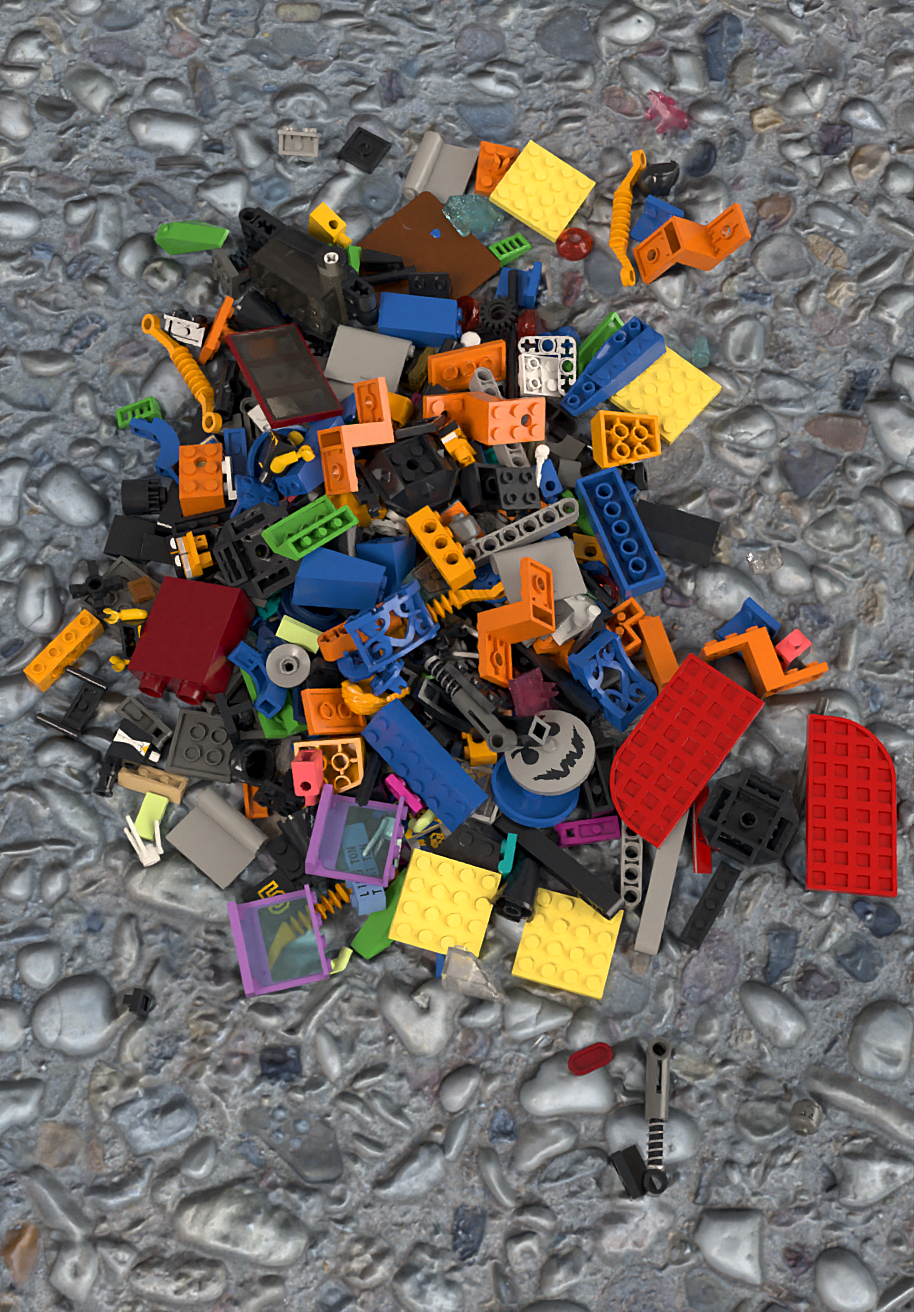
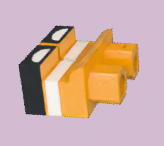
M456 421L437 431L447 451L458 464L461 463L466 467L473 462L477 463L473 457L476 452L467 442V436Z
M191 531L185 537L176 539L175 535L166 537L177 578L190 579L203 575L202 569L213 565L210 551L201 554L197 553V551L208 549L205 535L193 537Z

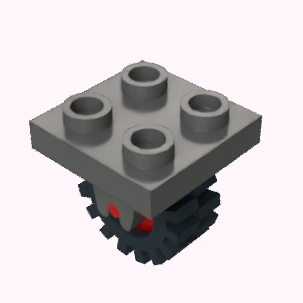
M222 247L213 249V257H211L213 264L212 276L215 281L218 280L221 284L223 294L225 296L228 295L235 301L239 299V285L241 283L242 285L246 284L247 280L248 282L252 281L251 278H255L257 276L256 273H260L262 268L261 262L254 251L249 248L246 250L243 248L241 252L237 250L235 251L236 254H230L229 256L226 255Z

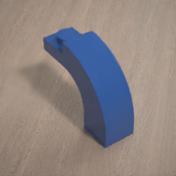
M132 417L129 423L132 434L152 440L161 447L160 454L155 462L157 474L173 479L167 468L179 460V446L181 445L176 432L168 423L160 418L154 417L152 423H150L146 419Z
M241 641L230 652L228 659L252 677L257 687V697L252 707L271 719L283 707L287 696V688L276 685L269 678L266 671V662L269 654L266 651L256 652Z

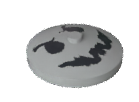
M544 710L529 715H536L551 726L544 746H516L513 750L505 751L507 767L512 778L527 791L538 795L554 796L575 789L588 777L595 761L594 740L588 727L574 715L559 710Z

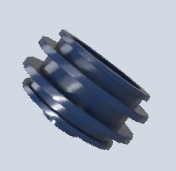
M294 586L288 588L283 593L282 600L277 605V615L280 623L284 615L323 633L343 623V615L335 608L292 604Z

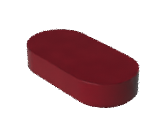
M597 1042L573 1053L568 1060V1069L574 1076H585L608 1065L612 1060L613 1051L607 1043Z

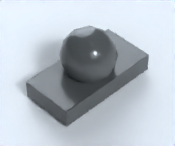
M552 302L536 309L535 316L541 318L543 329L555 331L560 326L561 319L570 315L571 308L557 302Z

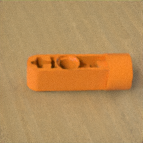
M383 602L377 604L376 607H381ZM389 611L390 625L384 635H388L403 627L401 618L394 615L391 611ZM379 618L376 620V624L382 626V620ZM347 621L318 636L317 643L326 661H335L343 657V652L346 650L348 653H351L358 649L350 633H347L344 627ZM357 629L363 642L369 639L368 636Z

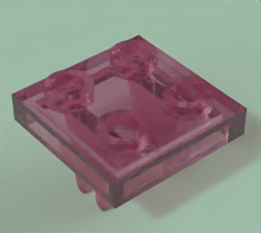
M652 89L647 92L646 96L653 105L645 114L646 119L652 121L659 114L663 117V120L655 128L657 133L663 134L672 125L683 130L690 125L686 120L687 115L681 109H677L675 106L677 103L670 95L666 96L663 92H656Z
M540 667L528 670L508 680L517 716L536 715L538 717L541 711L551 710L548 699L558 695V692L551 690V688L555 687L554 682H543Z

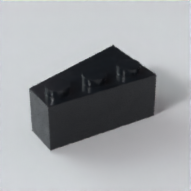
M617 741L595 746L593 768L588 777L580 784L590 819L613 815L614 803L610 791V772L617 753Z

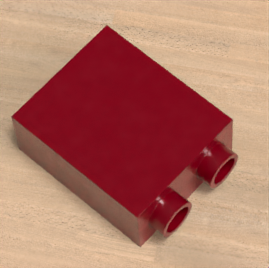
M165 576L127 667L140 681L138 689L142 693L154 698H163L165 691L177 693L176 697L179 700L193 706H201L203 699L216 701L214 695L221 692L224 695L235 667V663L229 660L228 656L241 641H245L257 608L239 588Z

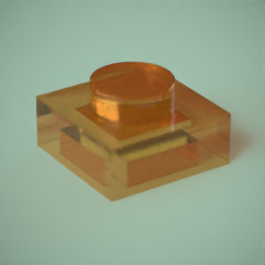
M148 575L127 583L135 604L156 597Z

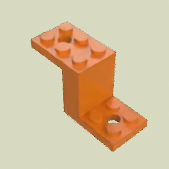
M733 203L706 226L672 216L633 249V253L643 283L650 284L676 262L709 272L752 237L740 204ZM731 228L730 234L727 236L728 229Z
M385 377L353 384L359 424L317 431L327 496L358 491V479L355 472V458L352 449L394 442V430L392 428L391 409L388 402V388Z
M481 391L424 395L423 419L439 416L446 410L448 414L446 418L447 423L437 431L456 421L468 438L486 445L544 440L546 398L501 399ZM527 415L528 420L525 425H522L521 418ZM437 431L425 433V434H429V435H437V436H439V435L437 434Z
M222 443L179 446V499L184 517L228 507L227 498L224 495ZM199 462H206V465L203 467L196 466Z
M528 556L520 558V594L522 601L477 613L478 671L480 677L504 688L513 686L511 644L556 632L552 569Z
M758 626L746 629V633L739 636L737 633L730 634L721 642H717V640L709 641L704 644L705 647L701 649L697 656L707 663L741 651L759 699L820 679L829 671L826 662L819 664L818 661H814L805 665L806 668L798 671V668L786 671L784 675L766 627L758 628Z

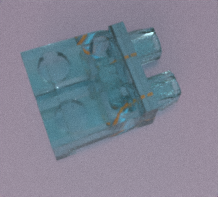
M476 193L475 196H449L442 210L462 237L469 236L470 232L474 231L492 232L494 227L501 225L504 219L503 214L496 212L493 209V203L489 199H485L481 193Z

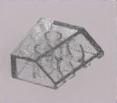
M461 945L448 946L441 973L442 989L510 1006L511 1001L496 976L472 952L468 951L467 947Z

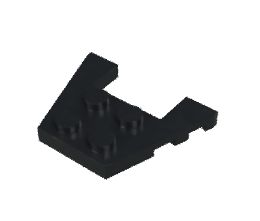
M460 824L432 854L498 873L502 844L464 824Z

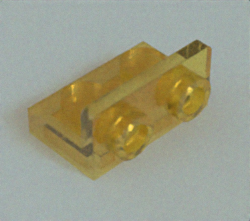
M427 346L425 351L420 354L417 364L410 370L409 375L402 384L404 390L419 394L427 376L428 356L436 354L434 348Z

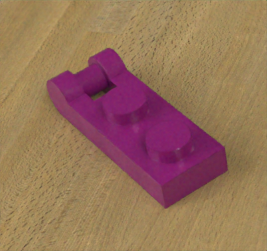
M617 815L560 823L554 826L555 832L559 837L557 844L561 849L619 840L621 838ZM573 831L574 837L568 838L567 832Z

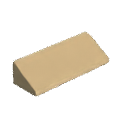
M143 764L136 771L122 767L118 773L119 786L144 794L150 792L168 798L170 802L180 804L189 783V778L166 773L163 770Z

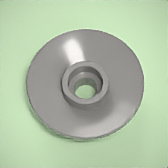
M283 644L276 647L269 654L266 662V671L271 681L276 685L292 688L306 680L309 675L311 662L306 651L300 646ZM288 664H293L294 666L291 671L286 670Z

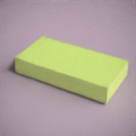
M284 615L275 636L316 654L319 649L317 638L323 632Z
M150 792L146 793L134 824L140 838L154 841V821L158 820L160 825L169 802L168 798Z

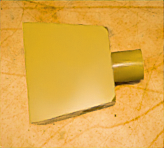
M324 202L310 214L308 234L326 244L339 245L343 249L352 243V240L345 235L346 223Z

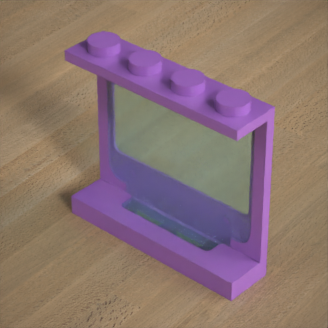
M324 783L305 861V873L388 888L389 879H394L396 866L392 865L393 859H398L400 846L397 845V840L403 837L404 826L401 825V821L407 818L408 806H404L405 797L400 796L399 805L369 800L367 806L360 807L359 804L355 803V798L333 794V785Z
M309 884L304 885L305 889L248 903L239 905L236 904V901L226 903L247 998L329 979L328 972L333 971L330 957L325 958L323 949L328 947L325 934L320 935L318 927L323 926L320 912L315 913L313 904H317L315 890L310 891Z

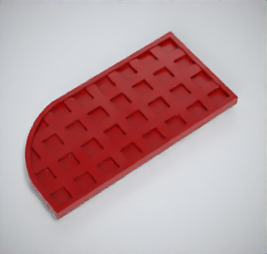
M690 653L614 757L610 772V791L615 808L625 825L659 850L763 708L765 702Z
M808 714L806 724L805 890L896 898V772L892 759L880 740L857 722L843 717Z

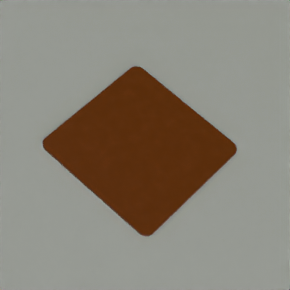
M429 191L420 193L355 245L361 247L358 276L383 272L365 271L362 262L363 249L403 257L405 267L415 265L416 272L449 273V278L452 279L450 299L457 300V303H460L497 273L501 267L499 260ZM436 228L441 234L439 238L433 237L430 234ZM408 279L402 280L400 283L392 282L372 286L379 307L381 292L409 295Z

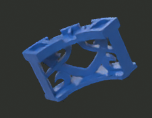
M417 579L398 587L384 599L385 602H383L381 607L377 608L374 605L349 618L344 624L347 633H350L366 663L369 673L375 670L381 672L387 669L389 663L407 654L423 642L437 636L436 631L440 628L439 623H434L418 592L420 585ZM401 604L403 605V610L408 611L407 613H403L400 610ZM389 611L400 618L408 617V627L404 639L384 635L390 625ZM378 618L382 620V626L376 624ZM357 629L368 636L369 639L363 642ZM374 641L378 643L373 647V653L379 649L383 650L382 656L376 660L371 658L367 647ZM392 646L399 648L393 651Z
M605 628L602 634L577 655L573 653L567 658L574 679L580 680L584 687L583 689L603 707L601 709L604 712L602 716L622 733L628 728V724L658 697L655 684L648 681L631 663L623 649L619 635L613 631L611 632ZM602 667L619 671L621 681L620 692L612 689L602 691L600 688L603 680ZM597 672V678L595 679L592 673ZM636 689L646 696L639 703L630 699V697H641L636 693ZM609 695H613L617 698H613L612 702L608 697ZM628 705L632 706L633 708L626 714L625 711Z

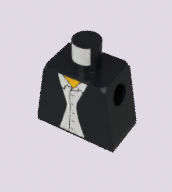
M123 718L103 761L136 771L139 769L142 761L155 766L161 754L149 749L153 740L150 734L128 719Z

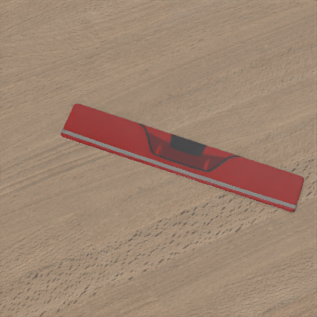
M708 786L703 788L691 805L693 872L695 874L712 873L711 848L708 847L697 821L709 797Z

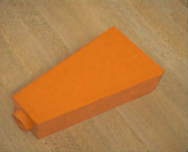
M649 615L645 616L642 620H638L636 629L639 639L642 641L641 646L651 680L657 687V695H659L679 666L660 617Z

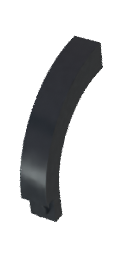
M426 677L420 678L412 698L425 706L423 711L457 730L486 740L453 704L449 693ZM493 713L506 728L512 729L516 733V746H544L551 726L536 715L519 717Z

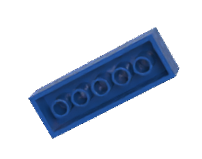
M616 466L577 479L575 493L623 600L626 601L631 597L634 598L664 587L666 574Z
M398 698L381 708L361 733L451 833L460 824H464L489 798Z

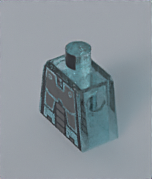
M427 557L415 567L402 581V585H405L417 579L420 585L418 592L424 604L428 603L429 605L433 604V599L441 602L440 595L442 594L447 598L449 596L448 591L451 589L430 557Z

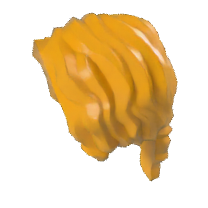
M374 674L372 677L360 680L359 682H351L349 679L342 682L341 691L344 702L351 711L357 715H372L394 699L404 698L405 695L410 693V686L402 689L401 694L396 692L388 694L384 691L379 696H375L372 694V687L369 685L376 676Z

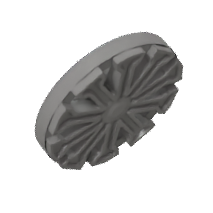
M375 519L370 522L369 528L383 535L404 537L410 534V528L398 522L394 524L393 521H382V519Z

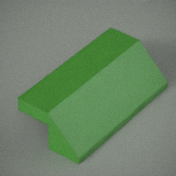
M610 312L579 346L578 378L604 342L624 326L616 312ZM570 360L565 361L563 369L566 372H571L573 370V363Z
M325 494L265 529L261 535L274 553L298 561L357 525L359 521L347 504L337 510Z
M288 664L286 670L291 671L293 665ZM241 669L252 702L254 703L257 697L256 684L252 677ZM287 688V696L283 707L271 719L256 710L266 738H286L308 729L307 724L293 720L292 688Z

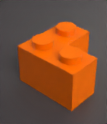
M633 597L612 610L614 616L606 624V629L619 635L628 658L640 649L642 641L633 629L637 627L638 620L644 619L645 612Z

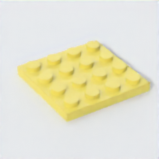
M530 140L492 192L489 201L555 243L592 191L596 182Z
M665 345L666 352L632 382L609 397L608 400L625 413L658 416L660 439L671 445L721 391L722 386Z
M413 848L387 938L476 964L493 907L491 900L497 892L502 874Z
M538 887L536 913L533 921L525 922L511 975L601 1000L624 910H620L609 921L580 898Z

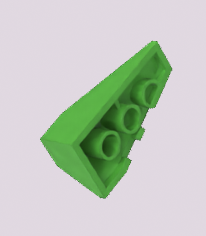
M200 220L180 221L162 224L158 228L154 240L169 255L221 248L229 231Z
M406 868L402 870L385 892L386 910L371 913L350 944L352 949L367 960L389 947L395 941L387 938L407 872Z

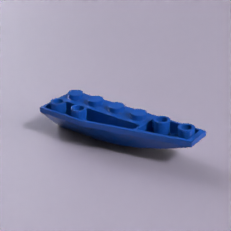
M634 316L604 342L559 403L560 406L575 417L605 401L637 378L666 352L664 337Z

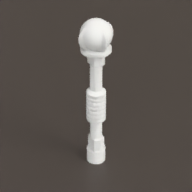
M544 444L539 445L535 451V458L537 459L535 475L538 488L541 480L542 464L547 460L550 451L549 447Z

